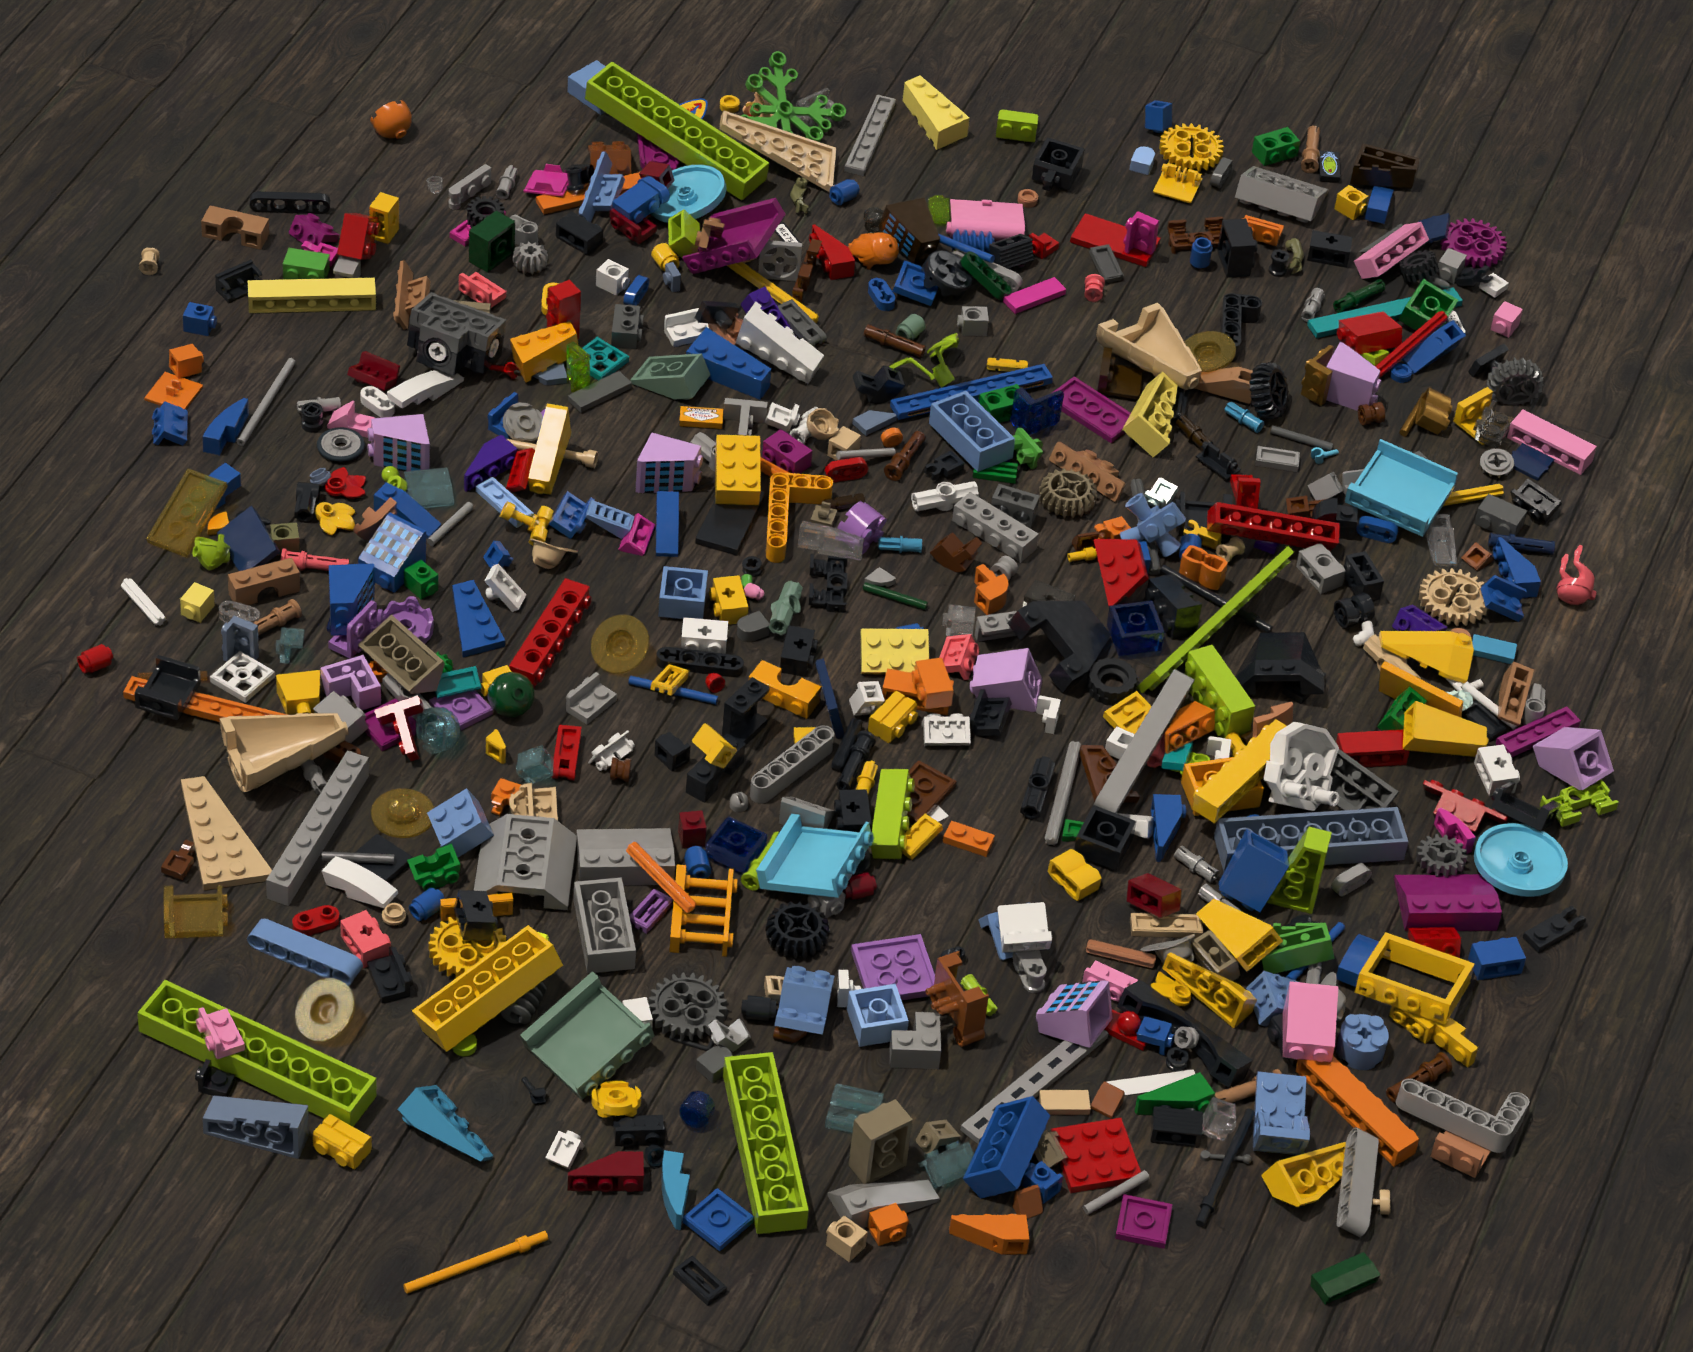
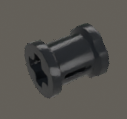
M1280 249L1275 250L1271 254L1272 264L1269 266L1268 271L1273 276L1282 277L1287 272L1286 263L1289 260V254Z

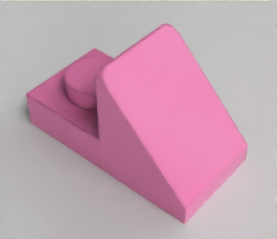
M351 401L333 412L327 428H349L358 432L362 437L368 438L367 429L371 428V419L375 417L355 413V401Z

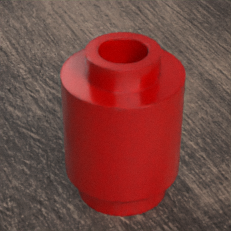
M100 644L82 652L77 657V662L83 673H93L111 665L113 654L108 646L105 647L103 644Z

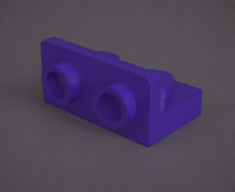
M1414 605L1400 608L1392 625L1397 631H1446L1448 628Z

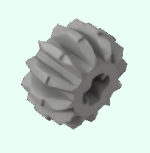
M528 241L527 244L520 243L519 247H515L513 263L517 271H523V274L528 272L533 275L534 272L540 273L541 270L546 269L548 254L544 249V245L538 246L537 242L532 244Z

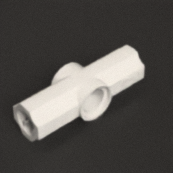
M975 481L957 485L941 482L937 485L936 489L912 493L911 500L915 511L932 508L948 511L969 492L978 497L979 492Z

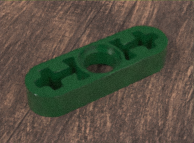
M969 251L961 258L960 262L964 269L997 299L1003 301L1004 296L1011 294L1012 289L1009 284L977 254Z

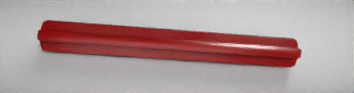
M1444 311L1435 314L1375 366L1380 370L1379 378L1448 320V316Z

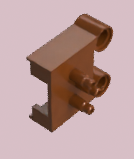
M956 951L937 958L934 985L927 988L925 992L931 998L933 1010L939 1012L940 1015H951L957 1024L953 1028L955 1040L962 1047L984 1039V1025L989 995H984L979 986L967 991L962 990L956 981L958 966H961L963 962L959 957L960 951Z

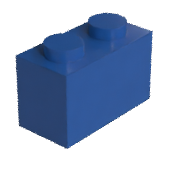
M640 181L613 200L612 207L637 224L660 207L659 192L645 182Z
M1517 937L1472 943L1468 960L1475 963L1473 971L1477 980L1522 973L1526 957Z

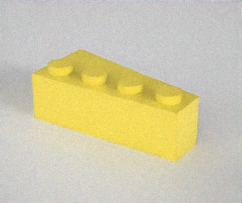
M920 75L904 83L903 102L912 115L917 117L920 127H924L929 140L932 139L936 150L967 137L969 117Z
M1163 371L1146 385L1123 427L1126 434L1152 457L1156 456L1170 443L1168 434L1172 429L1170 420L1174 415L1172 406L1176 401L1178 387Z

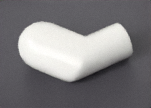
M1371 621L1363 622L1362 631L1358 635H1354L1353 641L1356 646L1364 645L1369 637L1374 635Z

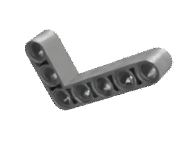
M1405 1079L1401 1083L1396 1098V1105L1405 1112L1481 1147L1501 1153L1507 1149L1521 1126L1529 1105V1099L1526 1095L1519 1092L1510 1093L1497 1115L1493 1116L1417 1080Z

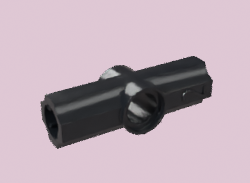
M1042 756L1035 761L1020 809V813L1025 818L1033 820L1036 817H1040L1055 768V763L1049 757Z

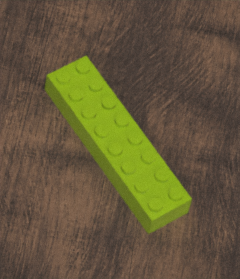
M769 1052L724 1057L723 1078L752 1214L754 1216L756 1233L807 1229L809 1210L774 1054Z

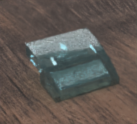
M447 467L404 472V479L407 482L406 492L423 508L454 505L453 490Z
M836 1084L826 1117L825 1127L853 1133L854 1119L860 1114L868 1113L881 1105L884 1094Z

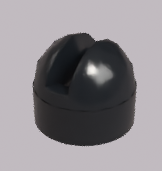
M652 1144L645 1149L644 1158L651 1166H659L663 1163L664 1150L660 1146ZM652 1152H653L654 1155L656 1156L655 1159L652 1158V1155H651Z

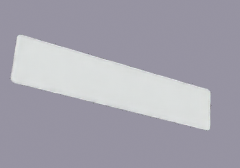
M1185 1070L1108 1081L1107 1083L1123 1090L1125 1095L1150 1092L1194 1075L1195 1071Z

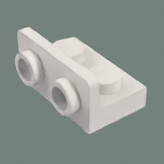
M699 308L665 316L664 332L673 347L693 343L706 327L709 328L708 323H698L695 319Z
M929 714L923 718L924 746L970 745L969 717H963V714H951L950 717H941L940 714Z

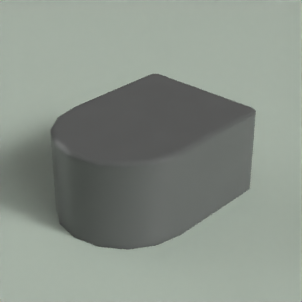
M760 611L743 616L737 623V637L744 642H752L769 636L770 624Z
M715 1046L697 1058L696 1070L711 1083H714L723 1076L724 1057L732 1056L731 1051L724 1046Z

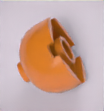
M400 100L401 103L399 104L396 101L385 104L375 112L377 116L374 119L371 117L370 122L373 128L382 137L400 139L406 135L410 128L412 115L403 100Z

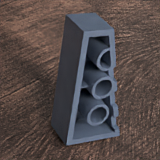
M213 1096L203 1116V1134L299 1159L309 1137L308 1105Z

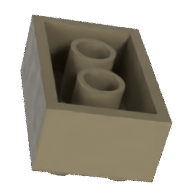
M896 1099L889 1103H883L876 1109L860 1114L854 1119L849 1167L863 1184L872 1183L907 1164L913 1119Z

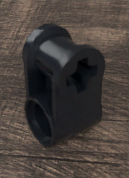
M577 164L565 168L564 170L568 178L567 190H581L590 184L591 176L595 171L593 165Z

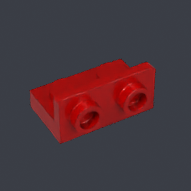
M1455 927L1408 928V938L1410 941L1460 958L1461 937Z

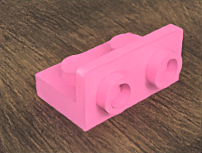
M1095 960L1091 968L1085 969L1082 982L1108 981L1111 1000L1119 1002L1125 987L1138 980Z
M204 1008L198 1009L199 1018L196 1019L198 1031L200 1033L204 1032L207 1049L209 1051L213 1050L217 1059L245 1050V1043L227 1008L207 1014Z

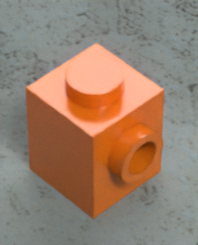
M193 344L169 350V367L178 379L202 373L204 357L202 352L198 351Z
M893 1203L869 1212L867 1228L878 1246L891 1241H899L905 1237L909 1220L905 1211H901L897 1203Z

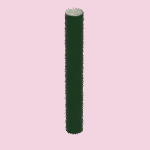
M867 582L863 586V591L926 610L928 605L927 601Z

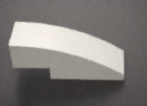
M337 856L322 870L326 885L345 890L347 898L385 908L398 894L396 888L373 872Z

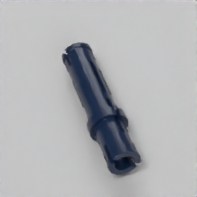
M1490 533L1488 538V546L1495 547L1498 537H1502L1516 550L1553 555L1555 549V541L1515 537L1514 534H1509L1508 536Z

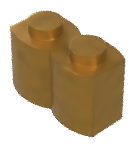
M1428 387L1421 396L1415 423L1437 435L1442 430L1445 431L1450 423L1448 415L1453 407L1451 405V398Z

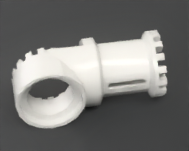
M818 407L805 412L802 415L803 420L800 422L799 427L790 431V435L802 444H805L806 440L812 437L807 429V418Z

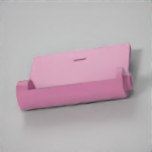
M950 199L951 222H947L946 234H950V238H953L955 229H959L960 235H962L963 230H967L968 236H970L972 230H975L976 236H978L980 231H983L985 237L988 232H991L994 241L1018 234L1024 235L1025 233L1023 204L992 202V200L970 201Z

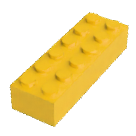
M528 925L413 1009L412 1012L422 1031L447 1052L457 1046L467 1036L477 1031L478 1028L490 1019L496 1017L498 1013L509 1005L515 1003L525 993L535 988L536 985L548 976L554 974L563 964L553 944Z

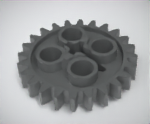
M683 972L681 978H677L675 974H672L671 981L663 978V984H656V990H651V997L648 1000L653 1021H655V1028L662 1027V1034L670 1031L671 1038L678 1034L681 1041H683L685 1036H689V1039L693 1041L694 1035L703 1039L704 1032L711 1036L712 1032L708 1025L715 1019L724 1023V1016H726L727 999H724V992H719V985L712 986V979L704 982V975L696 979L694 973L689 978Z

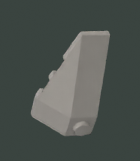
M929 1180L852 1184L828 1192V1197L840 1218L846 1216L861 1228L867 1227L869 1212L890 1204L897 1203L901 1211L908 1213L940 1200Z

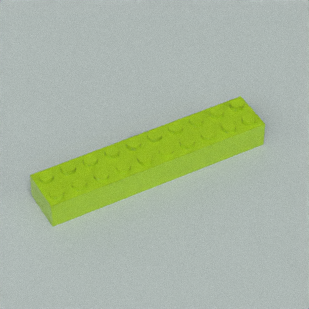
M614 62L609 63L587 81L585 99L686 165H707L716 168L724 177L726 191L740 200L746 198L767 180L768 161Z
M167 980L162 982L138 1011L139 1032L203 1062L209 1059L212 1066L224 1072L235 1074V1077L290 1103L308 1105V1111L324 1119L331 1114L354 1127L377 1097L376 1077L229 1009L228 1011L245 1043V1050L217 1059L213 1050L209 1051L205 1043L206 1036L204 1032L200 1033L198 1031L196 1019L199 1018V1008H204L207 1014L226 1008Z

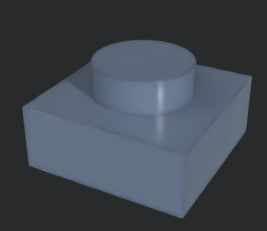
M674 262L666 263L665 273H663V281L672 292L680 291L681 274Z

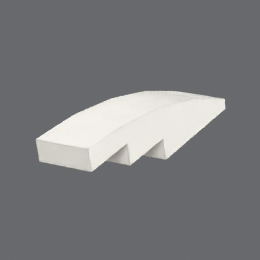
M438 369L413 377L387 391V398L400 408H404L412 402L418 405L427 398L434 401L463 382L464 378L458 373L448 375Z

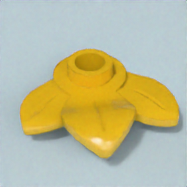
M327 502L317 505L315 509L316 518L320 521V527L324 532L332 536L337 528L353 531L355 523L351 516L354 515L355 510L351 506L344 503L332 505Z
M1159 971L1156 976V983H1151V987L1177 1006L1188 1005L1191 1001L1189 988L1180 984L1177 980L1170 979Z

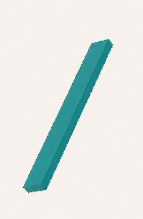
M1454 287L1443 290L1459 300L1455 307L1462 306L1463 300ZM1411 297L1310 319L1307 326L1316 338L1337 334L1339 320L1384 311L1396 321Z

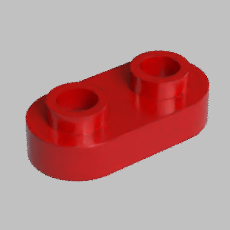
M861 457L832 461L825 467L826 476L830 477L833 482L859 479L868 472L867 463Z
M324 905L300 912L293 917V930L310 936L333 929L339 924V911L334 906Z

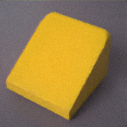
M495 729L486 737V754L504 764L506 763V746L499 731Z

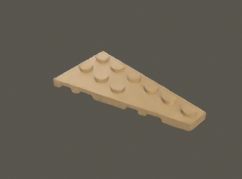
M723 111L720 119V130L830 193L834 180L835 147Z
M204 776L181 779V787L192 839L195 843L194 848L203 890L266 881L272 869Z

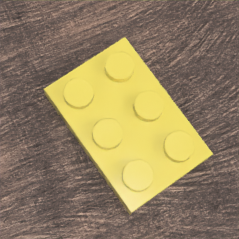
M861 629L860 631L861 674L886 675L887 668L911 673L915 670L916 661L929 659L928 629Z

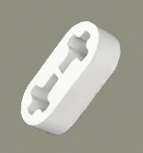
M367 386L361 390V403L373 413L382 418L391 417L394 414L395 403L389 400L385 393L373 386Z

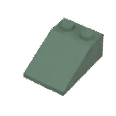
M702 353L648 357L630 381L634 385L672 399L689 400L704 385V382L710 376V372Z

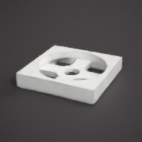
M239 651L210 676V682L246 703L275 677V671ZM256 669L262 674L260 679L252 676ZM226 671L233 675V678L228 682L223 680V675ZM240 673L247 675L245 678L238 677ZM240 683L251 685L246 691L237 688Z

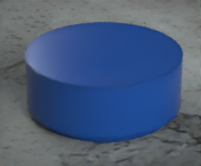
M1398 363L1391 368L1390 377L1396 382L1405 383L1410 380L1412 370L1408 365Z

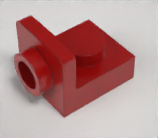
M1034 233L1029 235L1033 240V254L1041 259H1044L1059 248V242L1046 233L1040 236Z

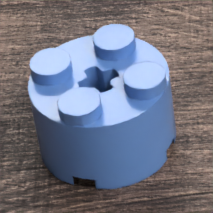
M1350 1014L1345 1018L1341 1025L1336 1045V1052L1341 1061L1343 1058L1348 1062V1066L1353 1069L1369 1070L1383 1060L1389 1034L1381 1017Z

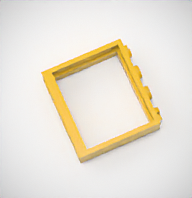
M1385 932L1359 973L1355 993L1446 1024L1470 984L1475 963ZM1385 958L1455 984L1446 999L1375 975L1373 971L1380 960ZM1444 1013V1017H1443V1018H1442V1017H1439V1016H1436V1014L1442 1016V1014Z

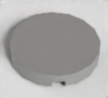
M519 402L506 410L503 416V427L513 440L534 443L538 440L543 416L539 410L532 408V405Z

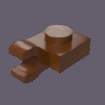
M185 840L178 852L171 850L161 866V873L183 880L194 864L193 856L195 850L192 848L195 843Z

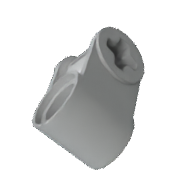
M512 215L510 218L515 221V244H527L528 241L532 244L535 242L538 244L537 224L518 215Z
M1040 950L1013 952V964L1024 988L1031 993H1039L1044 990L1045 981L1043 977L1047 973V968L1042 960Z

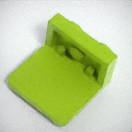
M1000 110L996 137L1035 142L1038 115Z

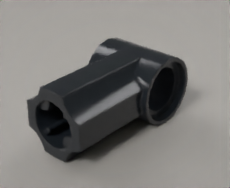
M297 483L294 515L300 522L308 523L314 518L316 503H319L320 484Z

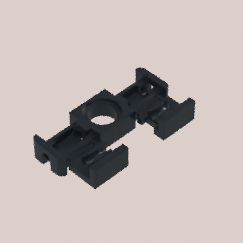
M810 554L809 575L823 574V576H826L827 574L826 590L817 591L816 589L815 591L813 583H810L809 605L825 606L827 604L826 611L834 612V610H838L839 613L846 612L847 603H843V596L847 594V573H844V567H847V557L828 556L826 562V560L815 559L814 554ZM840 582L842 585L834 586L831 583Z

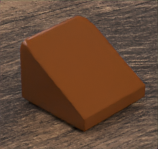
M1476 542L1461 557L1462 560L1476 571H1479L1494 560L1492 554Z
M1104 1081L1090 1108L1112 1119L1123 1103L1125 1092Z
M1038 1184L1015 1192L1013 1208L1017 1215H1026L1028 1219L1043 1212Z

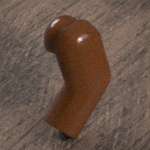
M775 1027L773 1038L796 1043L805 1037L808 1032Z

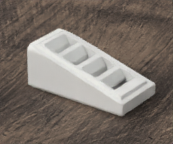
M1116 813L1137 821L1135 835L1147 839L1153 835L1154 817Z

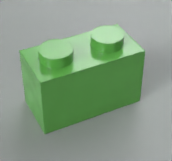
M288 248L283 262V280L327 279L330 271V254Z

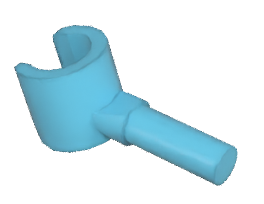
M1316 447L1311 450V458L1315 457V463L1321 464L1323 458L1339 454L1337 449L1324 452L1323 449Z

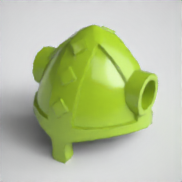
M223 534L218 535V541L205 537H195V546L192 551L193 557H197L202 566L207 570H213L223 562H229L230 546L224 542Z

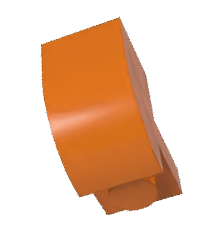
M984 564L977 566L974 583L977 585L974 603L986 615H990L1005 605L1008 579L1005 574L996 577L994 572L989 570Z

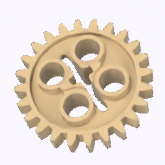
M1453 568L1450 569V572L1442 569L1441 574L1435 570L1433 576L1428 574L1427 579H1423L1422 585H1420L1418 598L1421 600L1420 606H1425V612H1432L1431 617L1438 616L1439 622L1445 619L1447 625L1453 621L1456 626L1459 625V622L1467 626L1468 620L1474 624L1476 619L1481 620L1482 615H1486L1488 609L1485 607L1480 589L1484 582H1477V576L1471 578L1470 572L1465 575L1462 574L1461 569L1458 573H1455Z

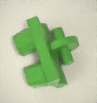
M1017 428L1015 435H1013L1015 438L1014 450L1017 452V460L1020 464L1026 463L1031 469H1035L1037 467V460L1043 454L1041 450L1043 443L1040 439H1032L1023 428Z

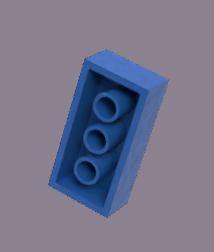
M1033 1096L996 1106L963 1177V1180L980 1198L1014 1191L1021 1185L1023 1175L1030 1165L1032 1155L1038 1147V1142L1050 1118V1114Z

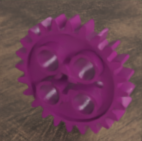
M1464 218L1463 222L1456 220V224L1450 223L1447 238L1441 239L1440 244L1442 245V250L1450 248L1467 255L1465 267L1472 264L1473 268L1476 265L1482 268L1484 264L1491 267L1492 263L1497 264L1498 260H1502L1505 255L1507 242H1505L1506 237L1501 236L1502 231H1496V226L1491 228L1489 227L1490 223L1484 225L1482 220L1477 223L1474 218H1472L1471 222Z

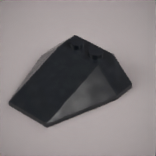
M1305 632L1260 633L1235 675L1248 695H1256L1257 682L1300 681L1301 695L1324 694V674Z

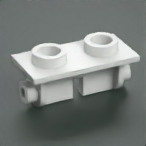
M627 730L621 735L616 733L608 740L609 744L605 747L601 744L592 751L593 757L588 763L591 764L595 761L598 770H607L611 767L612 757H615L614 753L619 759L631 753L635 744L632 740L626 738L629 731Z

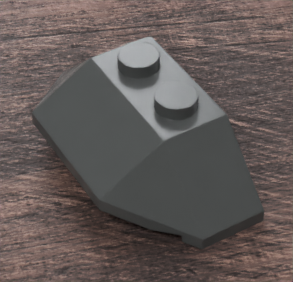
M1338 750L1330 774L1333 778L1330 791H1335L1339 794L1337 806L1343 810L1388 808L1399 792L1343 751Z

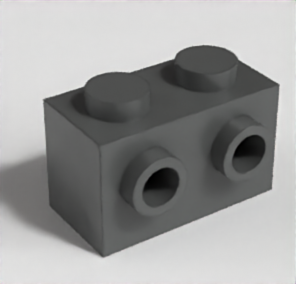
M615 304L611 345L615 348L636 350L637 341L642 339V329H639V327H643L644 315H640V306Z

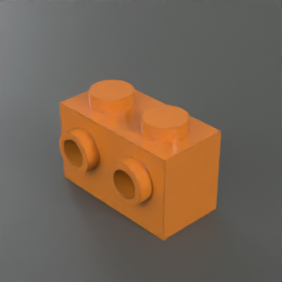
M934 658L916 661L915 670L911 672L913 684H917L919 701L922 700L925 709L952 706L954 690L943 659Z

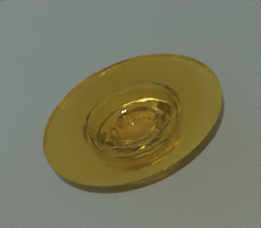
M1201 332L1192 335L1184 341L1185 345L1190 348L1202 372L1216 371L1227 366L1236 354L1234 341L1228 335L1221 332Z
M616 615L606 619L598 626L591 641V652L595 662L602 669L611 673H625L634 669L643 661L649 649V634L646 627L640 620L630 615Z
M394 789L385 792L375 800L371 809V818L376 828L382 833L396 838H410L425 832L432 823L427 812L434 809V806L427 796L418 791Z
M325 978L311 984L302 993L296 1006L295 1020L299 1031L306 1038L316 1042L329 1041L339 1036L349 1026L355 1011L354 994L347 984L335 978Z

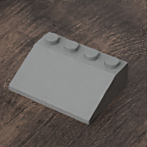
M1252 166L1241 174L1235 198L1240 199L1239 202L1251 205V203L1259 205L1258 208L1267 211L1270 209L1277 210L1279 215L1287 217L1293 215L1297 217L1298 221L1308 222V220L1312 221L1315 218L1329 189Z
M670 828L576 830L579 881L622 877L623 885H658L626 852L628 845L632 842H637L674 879L675 858Z

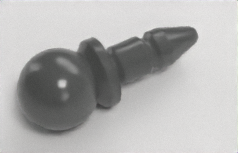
M1437 274L1430 276L1429 279L1425 278L1426 281L1437 287H1450V284L1445 280L1439 279Z

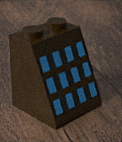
M925 198L886 205L878 226L880 231L894 237L897 240L899 250L913 264H924L927 257L936 251L940 242V236Z

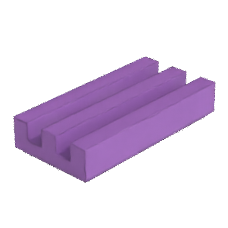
M653 889L629 915L631 925L633 923L635 928H643V932L647 934L673 906L674 900L664 893ZM656 897H658L659 899L647 909V912L640 919H638V917L643 913V911L654 901Z

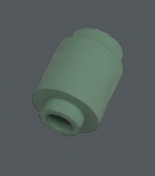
M911 314L898 325L896 335L913 341L925 330L923 318L917 314Z

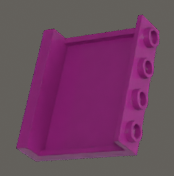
M772 198L711 214L709 218L720 219L721 223L725 224L721 239L709 237L707 250L686 255L682 258L692 274L755 259L759 256L782 221L785 212L777 199Z

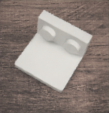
M1044 902L998 906L1002 953L1050 949L1052 935L1051 931H1048Z

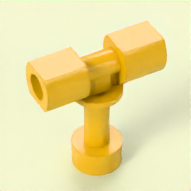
M507 501L502 508L500 517L507 521L513 518L528 525L527 530L532 531L530 539L545 542L548 533L546 528L552 519L554 511L547 506H541L537 515L534 514L533 517H530L515 510V504ZM529 540V543L533 546L534 542Z

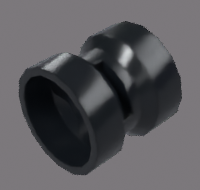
M315 402L304 404L301 408L303 430L310 433L320 431L323 428L322 406Z

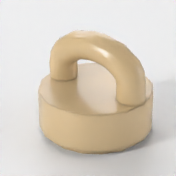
M1380 1190V1199H1372V1205H1380V1215H1389L1390 1213L1389 1190Z

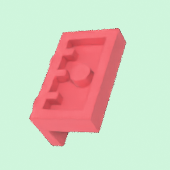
M971 634L947 636L939 657L943 659L947 673L960 672L963 680H969L976 657L979 655V646L975 643Z

